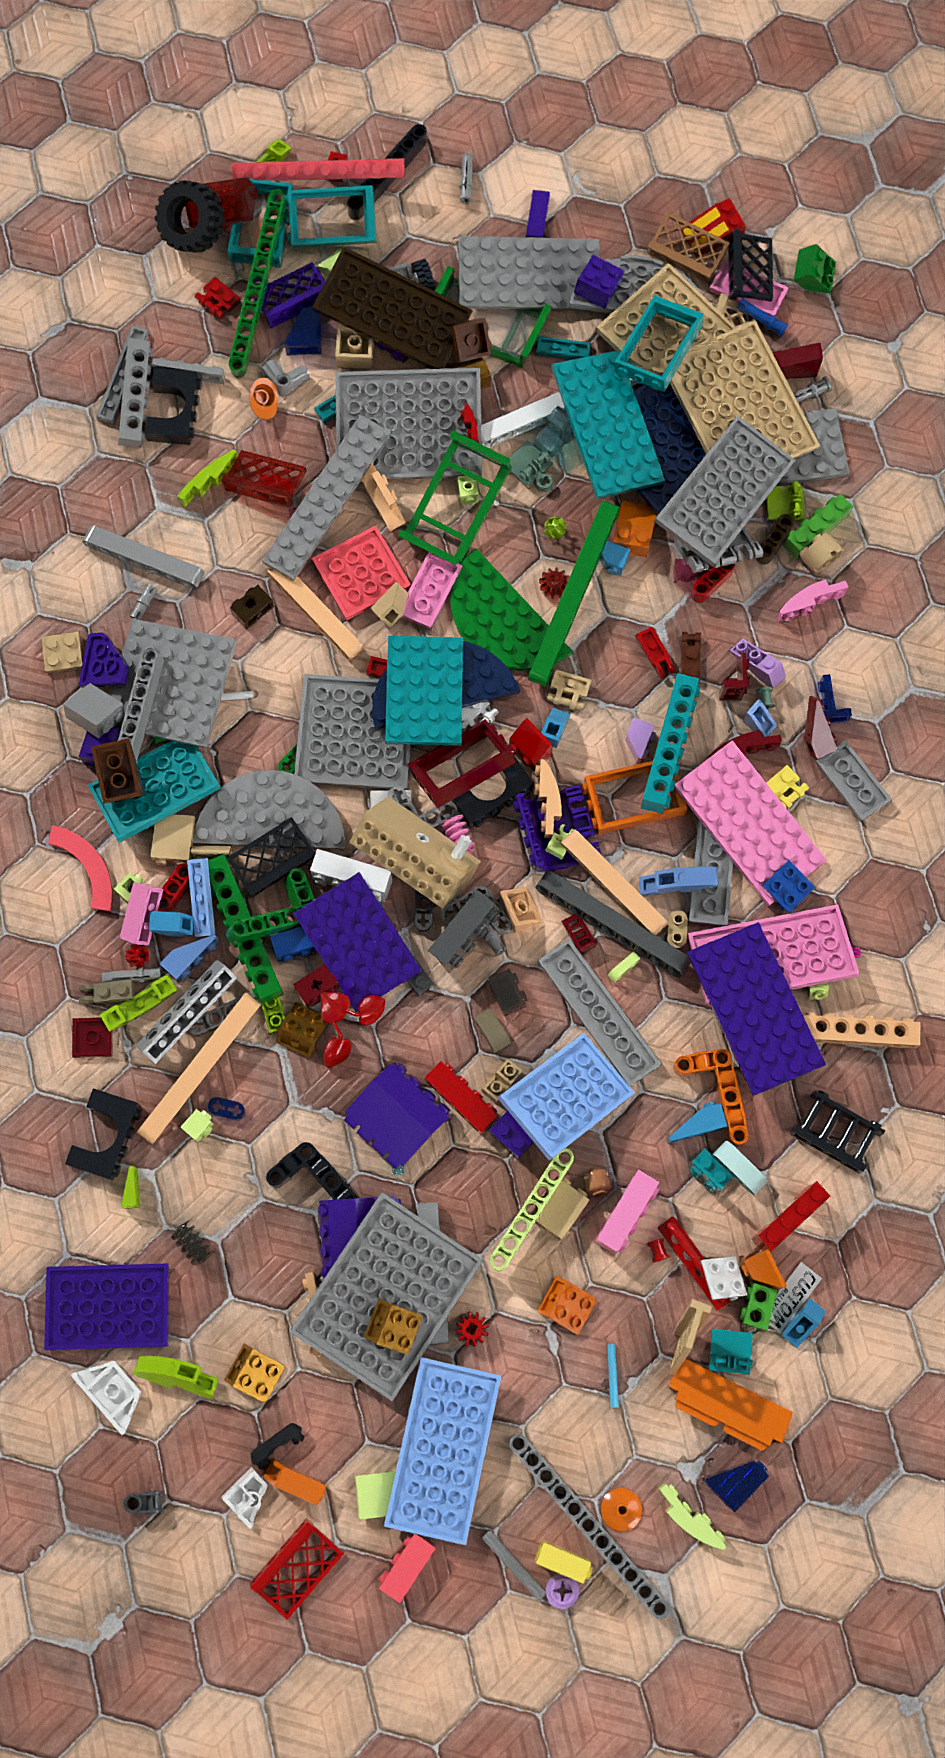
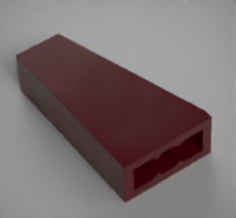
M821 343L772 352L785 379L817 377L823 360Z

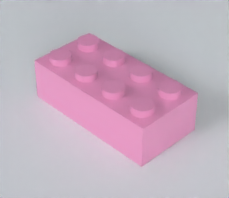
M638 1170L594 1242L614 1255L618 1252H623L629 1242L626 1240L628 1234H634L639 1225L636 1222L637 1219L644 1217L650 1207L647 1205L648 1201H652L660 1190L657 1188L659 1182Z

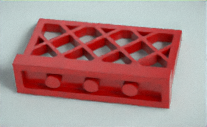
M306 1518L250 1582V1588L288 1620L344 1555V1552ZM313 1532L320 1537V1546H308V1538ZM332 1548L338 1553L332 1560L323 1561V1549ZM320 1549L321 1561L309 1562L308 1550ZM306 1550V1562L294 1563L293 1555L297 1551ZM309 1565H321L319 1576L309 1577ZM306 1566L307 1577L294 1578V1567ZM283 1567H291L292 1579L279 1580V1571ZM307 1581V1590L304 1593L295 1594L294 1582ZM292 1582V1594L280 1595L279 1583ZM268 1584H277V1595L268 1596L263 1590ZM280 1599H293V1606L288 1612H285L280 1607Z

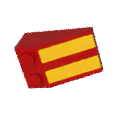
M730 198L714 204L689 222L727 242L733 229H741V234H744L746 228ZM689 228L681 230L685 237L693 235L692 230ZM696 237L698 245L708 243L707 237ZM694 238L687 240L691 248L696 247ZM719 243L712 245L713 250L723 247ZM708 246L700 249L701 255L711 252ZM698 250L693 251L695 256L699 257Z

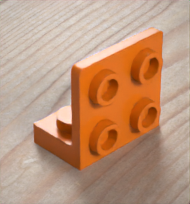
M556 1276L537 1312L578 1335L597 1299L571 1282Z

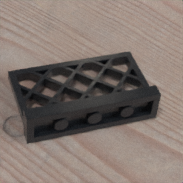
M733 229L728 238L730 243L728 247L729 300H736L737 297L772 302V238L741 234V229ZM742 240L748 241L751 246L746 248ZM758 244H767V249L763 250ZM752 248H755L760 253L757 257L750 252ZM744 254L751 259L749 263L742 258ZM762 256L767 261L765 266L758 260ZM755 263L760 270L755 272L750 265ZM746 269L752 276L747 278L742 271ZM762 271L768 276V279L765 281L758 275ZM753 278L760 283L758 287H755L750 282ZM746 284L752 291L744 292L743 286ZM764 287L768 291V295L762 294L759 289Z
M291 817L230 855L227 859L253 898L286 877L292 869L300 868L313 860L316 853ZM290 823L295 828L293 837L283 835L284 827ZM269 836H279L277 847L266 845ZM282 837L293 839L290 850L280 848ZM295 840L303 841L307 848L301 852L294 851ZM255 845L262 846L261 857L250 855L251 848ZM266 847L276 849L274 860L263 858ZM279 850L290 852L287 861H277ZM239 855L247 857L245 867L236 866L233 859ZM249 858L260 860L258 870L247 868ZM262 861L272 862V870L269 872L260 871ZM246 871L257 873L256 880L248 885L245 880Z

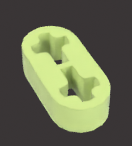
M632 952L611 970L607 976L615 983L640 961V957L635 952Z

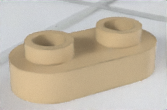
M673 911L668 918L667 943L676 949H681L687 941L688 918L683 911ZM675 917H680L682 921L676 922ZM674 936H679L681 940L675 941Z

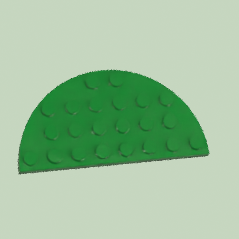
M475 548L461 563L462 568L451 588V613L459 635L463 637V641L476 644L488 650L499 658L508 669L530 671L549 625ZM564 643L556 664L573 654L572 649L566 643Z

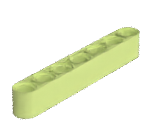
M565 1148L553 1158L491 1255L490 1265L493 1270L503 1271L507 1268L566 1175L574 1160V1155L569 1149ZM567 1154L570 1157V1161L563 1164L559 1161V1156ZM550 1171H557L559 1173L558 1180H550L548 1173ZM539 1188H546L549 1192L548 1196L545 1198L539 1197L537 1194ZM528 1205H535L538 1212L535 1215H530L527 1213L526 1208ZM518 1222L526 1224L527 1229L524 1232H518L515 1229V1225ZM507 1239L515 1241L516 1246L514 1249L508 1250L505 1248L504 1243ZM495 1257H503L505 1264L502 1267H496L493 1264Z

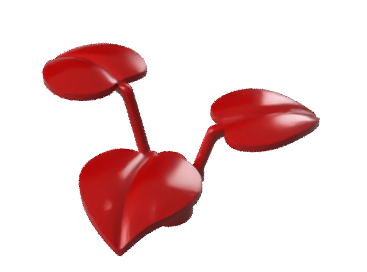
M339 992L320 994L321 1017L325 1022L332 1023L339 1035V1038H332L326 1044L324 1064L327 1068L342 1063L351 1052V1043L348 1039H343L336 1021L343 1020L345 1013L359 1017V1022L362 1025H371L384 1012L386 1004L384 998L378 995L365 997L359 1004V1012L356 1013L348 1010L350 999L345 994Z

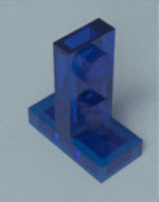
M830 674L823 675L820 682H818V692L822 694L821 701L825 707L823 711L825 716L828 717L830 723L849 721L852 716L851 708L836 709Z

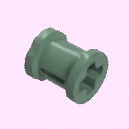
M761 687L755 691L759 700H761L767 710L775 707L771 697L772 687Z

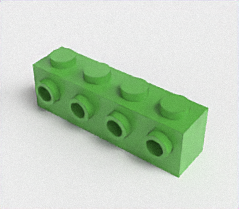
M842 494L836 498H830L823 509L821 507L817 509L810 520L805 519L800 524L798 530H792L786 536L787 541L784 548L797 560L801 557L799 553L805 547L809 548L813 544V538L818 534L829 533L850 515L853 505Z

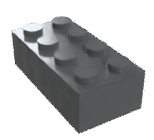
M476 890L428 951L451 970L458 968L463 962L462 958L464 955L470 953L476 946L475 942L479 937L482 938L487 933V927L490 923L497 921L501 910L496 904Z

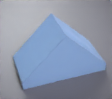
M761 700L755 702L743 720V723L752 730H761L762 737L769 736L777 726Z

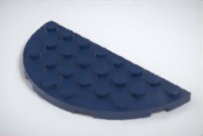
M463 641L462 708L520 693L514 676L499 658L476 644ZM387 668L377 683L373 697L372 714L375 730L386 727Z

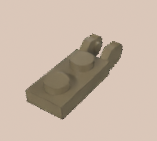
M130 979L96 983L94 985H81L79 992H94V997H80L79 1003H95L97 1005L134 1000V981Z

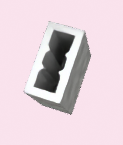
M91 683L63 704L66 718L97 738L107 733L118 722H121L125 716L123 703Z

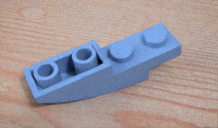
M685 867L655 871V874L639 877L640 894L646 897L674 891L683 893L717 887V868Z

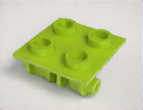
M797 481L791 482L790 486H775L767 496L768 521H777L783 514L791 515L794 520H805L803 486H800Z

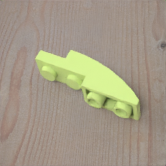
M664 1483L658 1488L671 1505L665 1512L683 1530L712 1547L722 1550L727 1548L723 1543L726 1539L718 1530L714 1532L710 1527L712 1522L705 1513L701 1515L699 1512H696L691 1516V1508L685 1501L681 1503L678 1500L677 1496L679 1493L672 1485L667 1486Z

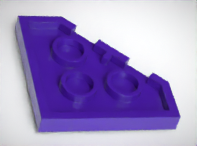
M103 632L89 634L78 686L84 688L90 683L96 687L126 685L129 666L109 636Z

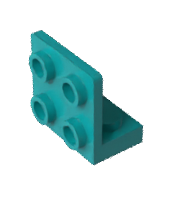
M705 1148L688 1165L690 1174L696 1179L700 1178L704 1182L703 1186L710 1193H719L734 1177Z

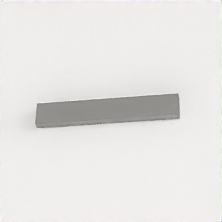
M132 325L97 413L96 419L98 421L112 425L115 424L122 406L128 338L147 340L150 334L149 330Z

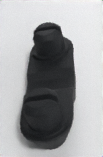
M290 1423L251 1452L252 1464L257 1465L260 1470H264V1465L267 1467L270 1465V1460L267 1457L273 1454L276 1448L284 1446L291 1440L294 1445H298V1440L301 1442L304 1440V1435L301 1433L302 1427Z

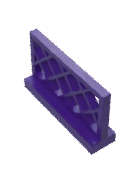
M313 262L267 284L265 293L267 296L263 301L261 312L270 328L312 309L325 283ZM312 270V277L305 276V272ZM293 278L298 279L296 284L289 283V280ZM302 280L310 281L308 286L300 284ZM314 282L321 283V285L315 288L312 287ZM277 286L282 287L281 292L273 291V289ZM286 288L294 289L293 294L285 293ZM298 290L306 291L300 295H296ZM270 296H279L277 302L270 301ZM283 297L290 298V300L281 303ZM267 305L275 306L268 311L265 310Z

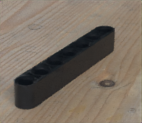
M422 124L414 125L384 159L404 158V167L406 168L427 144L426 127ZM367 178L360 186H373L375 203L396 178ZM351 196L347 201L348 215L353 220H359L364 216L363 196Z

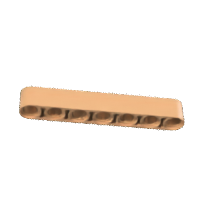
M272 568L267 571L269 578L348 661H351L364 650L360 641L298 576L293 581Z
M574 829L561 842L565 850L644 929L656 936L668 924L665 918L578 831Z

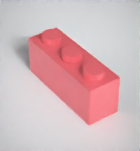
M409 1534L402 1544L405 1546L401 1554L396 1553L390 1562L393 1564V1567L389 1572L385 1570L379 1579L381 1583L379 1589L398 1603L402 1601L436 1548L435 1545L419 1534H414L413 1536Z

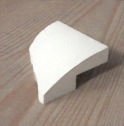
M251 1467L221 1498L251 1529L268 1484Z

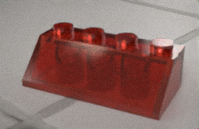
M248 177L203 183L209 186L210 189H213L217 193L216 197H220L222 201L220 205L224 207L225 211L223 213L225 223L223 224L253 221L258 190ZM190 200L185 205L190 228H196L199 212L195 202Z

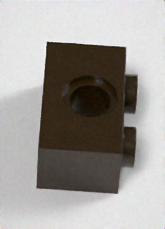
M259 585L248 589L241 599L235 600L230 610L237 621L247 630L274 607L273 599ZM249 604H255L253 608H247Z

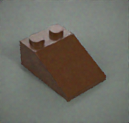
M129 738L91 746L103 803L109 804L145 796Z

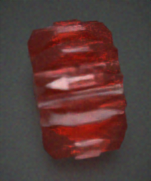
M556 567L555 571L549 568L548 573H542L539 584H541L540 590L545 591V597L549 594L551 599H554L555 595L559 599L562 597L570 578L569 575H565L564 570L558 572L559 569Z

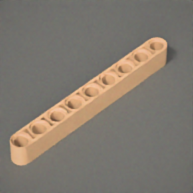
M248 993L242 996L136 1133L151 1144L155 1142L260 1007L261 1003Z

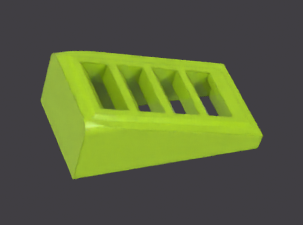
M129 1166L121 1204L123 1209L140 1208L138 1168L135 1166Z

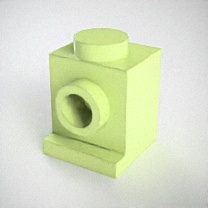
M129 873L114 888L115 892L127 903L129 902L131 894L129 890L133 886V882L145 883L139 875L133 876Z

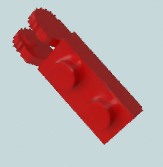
M650 627L636 634L635 637L652 667L655 668L659 678H665V673L660 666L663 662H665L670 674L675 673L670 656L654 628Z

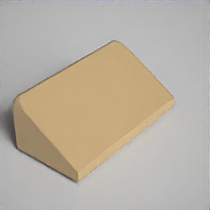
M196 844L191 848V854L194 859H213L222 854L227 859V857L232 855V846Z

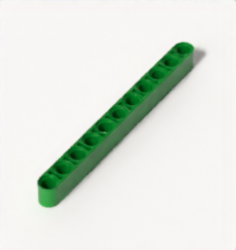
M279 189L272 190L268 197L229 358L230 371L236 378L243 377L247 372L286 210L285 195ZM277 216V218L271 219L270 217ZM268 232H273L270 236L266 235ZM265 248L270 249L268 252H262ZM260 265H265L263 269L258 268ZM257 281L262 282L260 285H254ZM252 298H257V301L250 302ZM247 315H254L251 319L246 318ZM245 331L250 332L246 336L242 335V333ZM240 348H245L244 352H238ZM235 365H242L241 368L234 369Z
M605 501L601 502L528 676L529 681L545 687L548 684L619 514V506Z

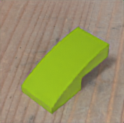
M276 139L267 147V153L257 162H283L290 153L291 146L280 139Z

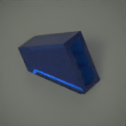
M313 306L302 307L285 342L286 355L322 354L321 314L313 311Z
M749 1460L707 1476L703 1479V1482L735 1513L769 1475L766 1473L768 1469L762 1462L758 1460L756 1463L754 1460Z

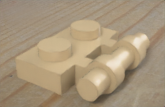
M556 670L550 689L557 692L556 695L548 693L547 700L558 706L559 704L568 706L572 710H583L584 703L578 702V698L586 699L592 680ZM562 693L573 695L572 700L561 697Z

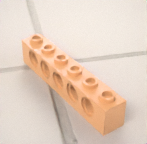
M807 1012L803 1015L816 1043L912 1049L920 1046V1022H914V1019L911 1018L895 1021L893 1017H884L883 1020H877L874 1016H864L861 1019L856 1018L855 1015L836 1017V1014H824V1016H817V1013ZM817 1023H820L824 1026V1032H820L816 1029ZM837 1024L842 1025L844 1033L837 1032L835 1026ZM855 1026H861L864 1033L858 1034L855 1031ZM875 1027H880L883 1030L882 1036L876 1034ZM895 1028L901 1029L902 1037L895 1034Z

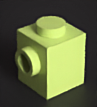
M467 476L457 477L460 504L473 505L479 502L477 481Z
M196 1109L181 1128L199 1142L202 1137L206 1138L212 1132L213 1128L211 1127L214 1124L210 1121L212 1117L206 1111L199 1112Z

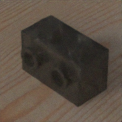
M508 969L488 978V983L504 1017L525 1008L527 997L524 991H520L517 986L519 980L516 973H511V970Z

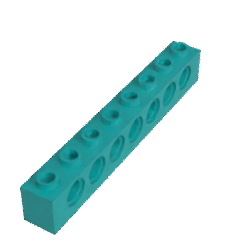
M677 673L642 799L641 809L663 814L665 807L669 808L671 797L668 794L669 791L673 792L676 782L672 780L673 775H678L680 764H677V760H682L684 748H681L682 743L686 744L688 733L685 732L686 727L690 728L693 717H689L690 712L694 713L697 704L694 701V697L699 696L701 686H698L699 678Z

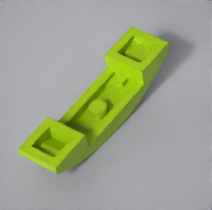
M167 974L151 983L149 988L135 995L134 1000L125 1001L118 1006L116 1004L101 1013L100 1017L109 1032L151 1011L178 990Z

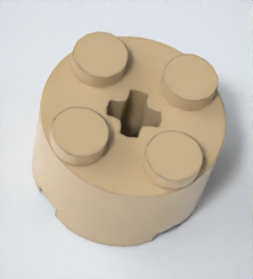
M826 532L822 535L818 534L813 538V544L809 548L805 547L799 553L802 561L815 575L823 572L821 570L822 567L828 568L841 555V551L844 550Z

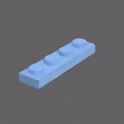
M208 858L187 860L195 937L215 935Z

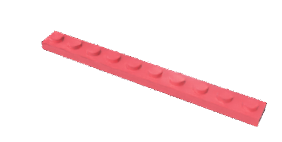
M404 158L232 163L233 182H240L241 178H252L261 181L405 177Z

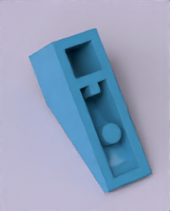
M715 1102L704 1104V1108H701L667 1139L668 1144L725 1129L727 1123L721 1103L716 1105Z

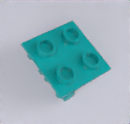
M712 1329L709 1370L750 1375L753 1333Z

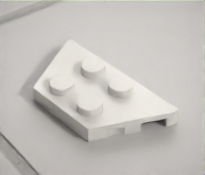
M116 1361L72 1373L71 1377L119 1433L124 1435L142 1393L139 1387Z

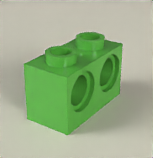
M755 1283L751 1284V1287H747V1296L744 1297L747 1299L746 1306H742L739 1316L742 1319L741 1324L767 1331L778 1290ZM757 1291L764 1293L765 1299L762 1303L755 1299ZM752 1311L759 1313L760 1319L758 1322H753L750 1319Z

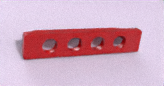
M672 1216L658 1226L662 1236L714 1308L720 1310L731 1302L729 1298L712 1300L701 1260H705V1258L676 1218ZM672 1234H673V1236L675 1237V1239L678 1241L679 1244H675V1243L672 1241V1239H671ZM684 1251L691 1259V1261H688L684 1258ZM696 1268L699 1270L703 1277L697 1276Z

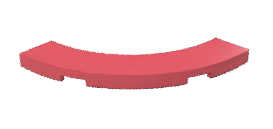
M52 825L48 844L64 849L74 855L83 864L89 875L93 893L91 908L111 912L113 889L110 874L99 853L88 841L78 834Z

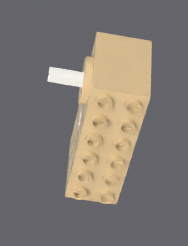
M389 796L364 813L349 841L442 909L465 890L481 863L479 859L466 851L471 843L469 836L462 835L456 844Z

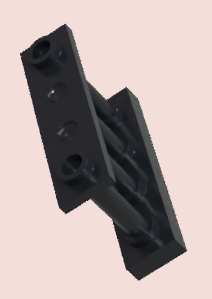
M821 1090L812 1092L810 1097L815 1099L811 1110L803 1124H800V1126L796 1124L790 1134L861 1174L867 1166L863 1163L864 1160L862 1158L875 1134L878 1136L883 1135L885 1130L881 1128L882 1125L873 1120L870 1122L829 1099L827 1093ZM822 1104H824L833 1111L820 1135L816 1136L810 1133L811 1130L809 1128ZM841 1114L850 1119V1122L839 1143L833 1146L828 1143L827 1138ZM857 1124H859L868 1131L856 1154L851 1156L845 1153V1147Z

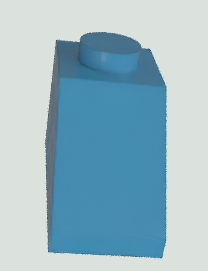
M607 541L600 557L603 568L610 574L622 575L629 558L630 549Z
M809 1298L783 1330L781 1336L797 1348L820 1324L826 1310Z

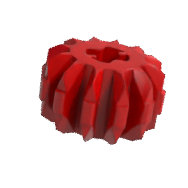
M469 1311L467 1312L469 1319L466 1320L461 1315L460 1318L464 1323L456 1322V1325L462 1327V1329L455 1330V1334L463 1333L458 1340L462 1341L466 1337L465 1346H468L469 1341L473 1340V1346L476 1347L475 1339L478 1338L483 1343L484 1340L480 1335H489V1333L482 1331V1329L489 1328V1324L481 1325L486 1318L482 1317L478 1321L479 1313L476 1312L475 1317L472 1318ZM470 1323H474V1326L477 1325L478 1327L474 1335H470V1332L467 1333L466 1331Z

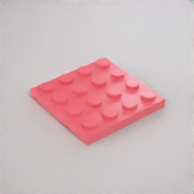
M377 526L311 558L346 621L371 609L395 582L399 583L405 590L411 587L410 582Z

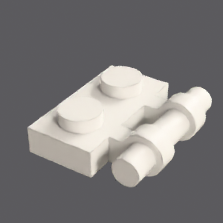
M488 702L463 707L462 730L465 731L468 727L471 728L477 723L474 721L480 715L483 717L481 721L486 719L488 723H492L495 720V716L499 713L498 710L493 708L490 712L486 711L490 706Z

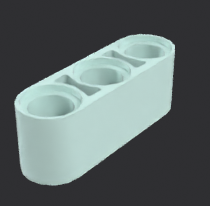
M726 1140L712 1154L753 1196L768 1182L767 1178L729 1141Z

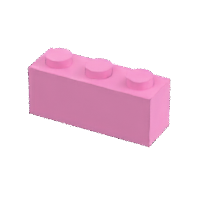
M133 882L119 938L133 944L149 945L152 931H149L150 911H158L163 889L146 883Z

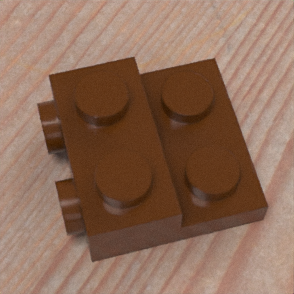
M476 318L451 326L458 363L492 354V343L488 335L489 326L486 318Z

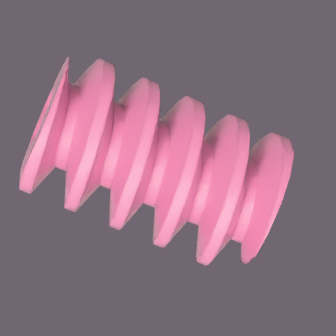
M463 815L452 816L446 819L442 825L443 830H446L445 836L449 837L456 844L462 835L465 836L469 831V828H462L466 825L465 821L460 822L464 817ZM471 842L466 850L470 854L475 851L471 849L475 845L474 842Z

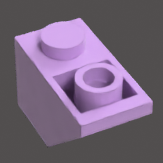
M633 717L627 732L626 742L636 763L640 764L642 759L646 760L650 750L647 748L649 742H653L656 732H653L655 725Z

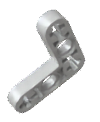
M394 786L388 792L389 797L400 803L398 798H393L392 795L395 789L396 791H401V800L406 799L407 803H402L401 805L409 806L411 812L427 824H429L426 820L427 816L431 813L435 814L437 817L436 823L429 824L433 828L457 813V806L453 802H448L438 808L439 812L446 809L445 805L448 807L452 806L453 808L451 815L448 813L441 815L444 818L442 820L440 814L436 811V807L419 816L404 788Z
M483 885L473 888L441 911L442 922L449 925L452 920L449 918L445 919L446 912L453 913L455 911L454 906L457 907L459 912L461 910L460 903L468 901L470 899L469 896L478 890L481 893L485 892L484 896L497 905L501 910L499 914L502 915L500 921L507 923L504 930L503 928H498V920L494 923L491 922L490 924L493 929L500 935H506L511 930L510 919L488 888Z

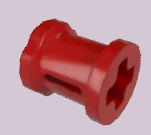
M664 1238L647 1243L653 1255V1263L670 1258L663 1244Z

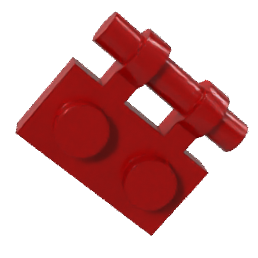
M216 277L203 287L206 295L197 292L194 296L202 307L205 306L213 316H217L220 319L225 315L222 312L223 309L230 313L241 302V298ZM213 299V300H214L216 303H218V304H215V305H214V304H213L212 302H210V301Z

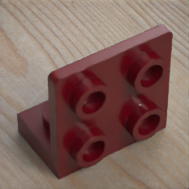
M742 652L737 664V678H728L723 681L719 692V700L742 701L744 694H747V688L750 686V677L747 676L749 659H746V652Z

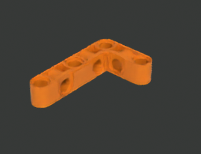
M717 1049L679 1057L673 1065L674 1072L679 1076L696 1075L699 1072L711 1071L715 1074L719 1103H721L727 1123L725 1129L728 1140L733 1146L743 1145L748 1140V1130L730 1052L726 1049ZM717 1055H723L726 1058V1063H719ZM685 1062L688 1065V1070H680L678 1063ZM725 1094H733L734 1102H728L725 1099ZM734 1132H740L743 1135V1140L736 1141L733 1136Z

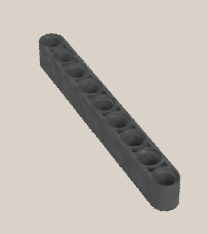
M546 871L537 883L536 889L539 893L574 915L579 916L585 922L672 976L681 978L691 964L686 954L554 872Z

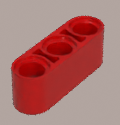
M735 563L726 565L730 569L711 567L695 582L691 593L692 599L701 603L709 598L731 577ZM714 577L717 581H711L709 578ZM701 589V590H703L705 593H702V594H701V593H698L696 590Z
M182 863L178 865L161 888L163 893L160 903L167 902V906L164 909L158 908V911L172 912L190 887L189 875L185 878L181 877L183 871H188V864ZM173 886H178V887H179V889H178L177 892H175V893H170V892H169V890H170L171 887H173Z

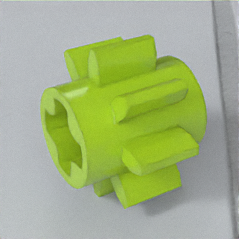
M553 516L545 522L544 528L546 530L544 533L548 538L559 539L566 533L565 526L567 524L563 518L559 519Z

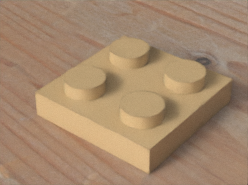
M79 632L42 637L44 665L47 674L82 669L83 657Z

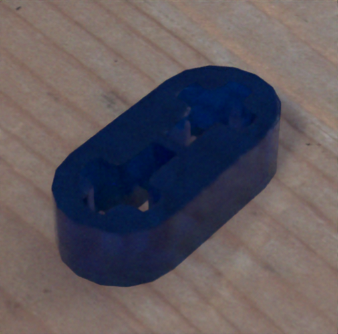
M215 1097L208 1103V1110L214 1116L234 1121L241 1120L245 1116L246 1110L239 1102ZM217 1102H219L221 1106L225 1107V1110L218 1109L217 1112H215V1109L212 1107V1105L217 1104ZM236 1106H239L241 1114L238 1113L234 1116L233 1112L228 1111L229 1108L235 1109Z

